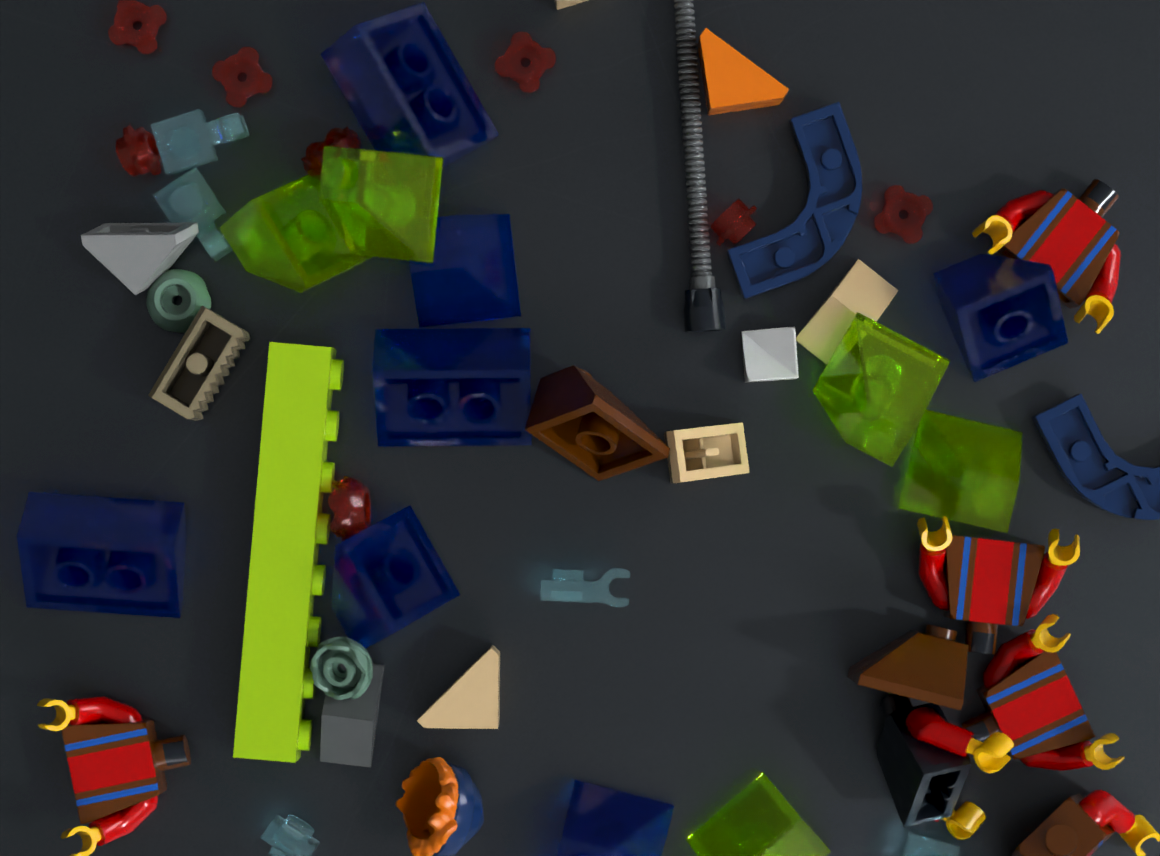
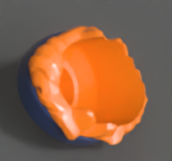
M442 757L428 758L411 770L409 778L402 781V789L405 792L403 797L396 801L395 805L403 813L404 822L408 829L406 833L408 846L413 856H454L482 827L484 822L482 796L476 784L471 780V776L464 768L451 762H446Z

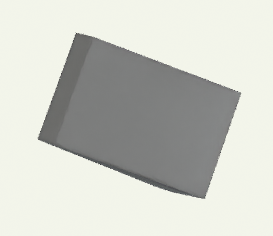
M197 222L104 223L82 234L81 239L82 245L136 296L150 288L159 276L171 268L199 231Z

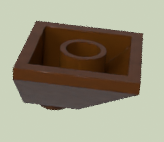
M572 365L540 378L525 430L596 480L601 481L668 457L670 448L611 391L595 381L587 371Z
M927 624L925 633L910 630L849 668L847 677L861 686L961 710L964 701L969 645L955 641L958 631Z

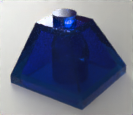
M510 214L451 215L405 221L410 273L419 328L521 317Z
M979 254L933 273L943 312L974 382L1069 343L1054 271L1049 264Z
M411 505L335 545L331 608L347 637L356 640L365 648L392 635L460 595Z
M575 779L555 856H662L674 804Z

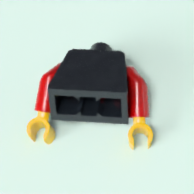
M897 694L886 697L880 704V709L886 722L876 752L903 827L930 821L938 822L942 819L946 822V827L954 838L958 840L970 838L985 821L986 815L980 807L968 801L964 802L956 811L954 810L972 766L968 753L973 755L975 763L982 771L995 773L1011 760L1007 753L1014 747L1013 741L1004 733L994 732L984 742L974 739V732L949 723L942 709L937 704L927 703L913 707L909 697Z

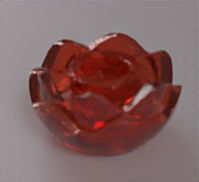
M348 126L344 129L332 128L329 130L325 140L311 143L306 149V157L301 158L307 174L325 182L336 181L348 174L357 166L361 159L362 147L360 138Z
M343 476L342 480L332 481V487L335 489L330 494L328 503L334 512V519L330 527L337 538H342V541H350L360 537L370 527L371 498L367 486L357 479Z

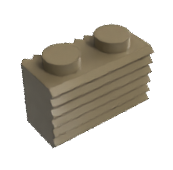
M201 306L148 396L188 420H202V412L209 410L207 403L214 402L212 394L219 393L218 385L225 384L223 377L230 375L228 368L235 367L234 359L241 358L239 350L246 349L244 342L251 340L249 332L214 311Z

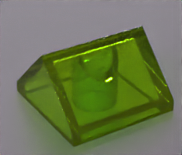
M764 772L686 839L698 856H827L831 852Z

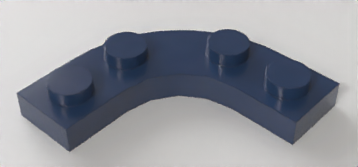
M840 102L791 118L789 121L807 172L809 191L805 207L794 223L779 232L727 250L744 300L793 283L815 272L840 249L853 227L861 204L862 173L857 150Z
M1077 394L1032 416L1057 468L1079 495L1100 509L1118 516L1141 520H1160V466L1153 468L1134 466L1117 456L1104 440L1082 394Z

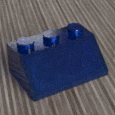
M424 2L357 24L321 53L322 58L396 188L435 173L499 135Z
M531 328L375 329L372 375L378 447L532 445V434L525 430L532 406Z
M29 492L17 534L27 608L180 618L187 544L184 502Z

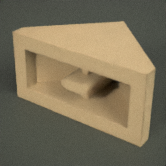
M858 259L796 336V341L835 371L873 328L898 290Z
M743 422L664 432L665 444L670 448L667 457L670 483L750 473Z
M492 645L418 718L417 722L423 728L498 729L500 720V651Z

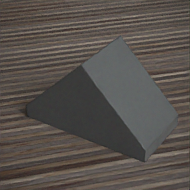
M373 663L372 681L367 690L357 699L336 700L325 695L321 714V762L372 767L384 665ZM340 664L341 668L347 671L346 667Z

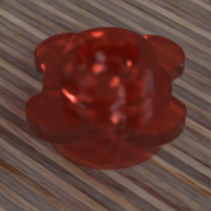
M119 0L114 25L108 31L110 40L118 46L125 43L135 46L142 54L153 53L158 47L156 36L159 27L165 24L167 20L165 10L159 5L148 7L143 3L137 2V0ZM135 21H141V29L135 30L133 28V23Z
M518 32L512 36L511 45L508 47L505 56H500L496 59L495 69L499 76H509L518 82L523 92L533 93L539 89V79L545 70L554 67L556 56L551 48H542L537 42L533 41L527 32ZM523 58L530 60L531 63L528 67L521 65L520 62Z
M243 47L239 50L238 54L230 56L225 61H218L213 66L212 75L216 81L221 82L227 91L226 101L233 107H243L251 96L257 93H268L272 88L273 79L270 74L263 72L258 63L259 54L254 48ZM242 72L247 74V79L244 82L238 80V75Z
M130 125L124 127L123 137L116 140V152L123 168L133 177L147 174L149 171L154 176L160 174L161 165L159 160L162 157V153L153 134L146 131L143 127H139L136 130Z
M893 185L884 193L886 202L882 213L875 216L874 226L879 233L886 234L891 232L901 236L905 243L914 244L923 236L921 226L926 216L933 210L932 201L925 195L918 197L913 193L905 192L902 186ZM900 210L908 212L907 219L899 217Z
M738 198L710 226L720 237L716 243L721 246L729 239L736 245L756 226L757 223L751 216L758 208L753 205L749 209Z

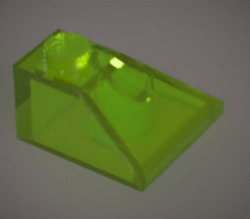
M324 146L319 199L351 253L433 263L443 158Z
M321 169L250 200L219 228L247 272L300 293L338 276L375 256Z
M857 312L812 391L847 444L893 467L915 432L950 360Z
M921 409L898 509L942 519V516H946L949 521L1008 533L1020 480L1022 432Z

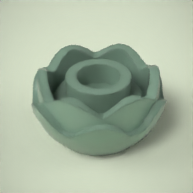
M172 269L164 272L150 286L147 291L146 305L150 317L161 329L186 333L201 306L211 309V297L205 281L198 274L188 270ZM176 296L182 297L180 305H175L173 302Z
M332 637L321 642L310 662V670L316 687L327 696L336 700L357 699L367 690L373 678V663L368 651L362 644L347 637ZM340 664H343L347 671L343 670Z

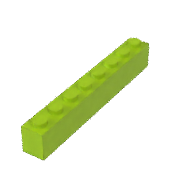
M269 342L233 758L296 763L301 758V750L309 751L311 746L313 723L312 720L304 719L305 701L306 699H314L316 685L313 682V674L308 667L310 647L318 648L321 636V617L313 616L315 595L323 596L326 579V565L317 564L319 544L327 545L330 533V514L322 513L324 493H332L335 476V462L326 461L328 441L336 442L339 430V411L331 410L333 390H341L344 373V360L335 359L336 349L332 347Z

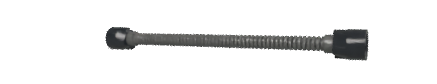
M673 0L676 3L674 5L676 10L674 15L677 16L675 18L677 23L675 28L678 29L675 34L678 36L676 41L679 42L676 45L679 49L677 50V55H679L677 61L680 62L678 63V68H680L678 74L681 75L678 79L681 81L679 87L682 88L679 90V93L682 95L680 100L683 101L680 103V106L683 108L681 109V114H684L681 116V120L684 121L682 122V127H684L682 133L685 134L682 136V139L685 140L683 146L686 147L683 149V152L686 153L684 159L687 160L684 162V165L687 166L685 172L688 173L685 175V179L688 180L685 182L686 186H688L686 192L689 193L686 195V198L689 199L687 205L690 206L687 208V211L690 212L688 218L691 219L688 221V224L691 225L688 229L692 232L689 234V238H692L689 241L690 245H692L690 251L693 252L690 254V257L693 258L691 264L694 265L691 267V270L694 272L692 277L689 278L690 290H685V332L726 330L725 306L721 297V289L715 287V276H712V272L709 271L712 269V266L709 265L711 259L708 258L711 256V253L708 252L710 246L707 245L710 243V239L707 238L709 237V232H706L709 230V226L706 225L709 223V220L706 219L708 213L705 211L708 210V207L705 206L707 200L704 198L707 197V194L704 193L706 187L703 186L706 184V180L703 179L706 175L703 173L705 167L702 166L705 164V161L702 160L704 154L701 153L704 151V148L701 147L703 141L700 140L703 138V135L700 134L702 128L699 127L702 125V121H700L702 116L699 114L701 112V108H699L701 102L698 101L700 99L698 94L700 89L697 88L699 86L697 81L699 76L696 75L699 71L696 68L698 66V62H696L698 57L695 55L697 53V49H695L697 43L694 42L696 41V36H694L696 30L693 29L695 28V23L693 22L695 17L692 16L695 13L692 9L694 4L691 3L693 0Z

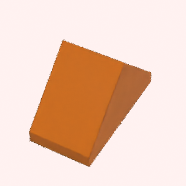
M705 28L699 37L697 45L708 115L780 105L789 89Z

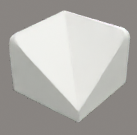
M795 326L741 331L745 383L799 378Z

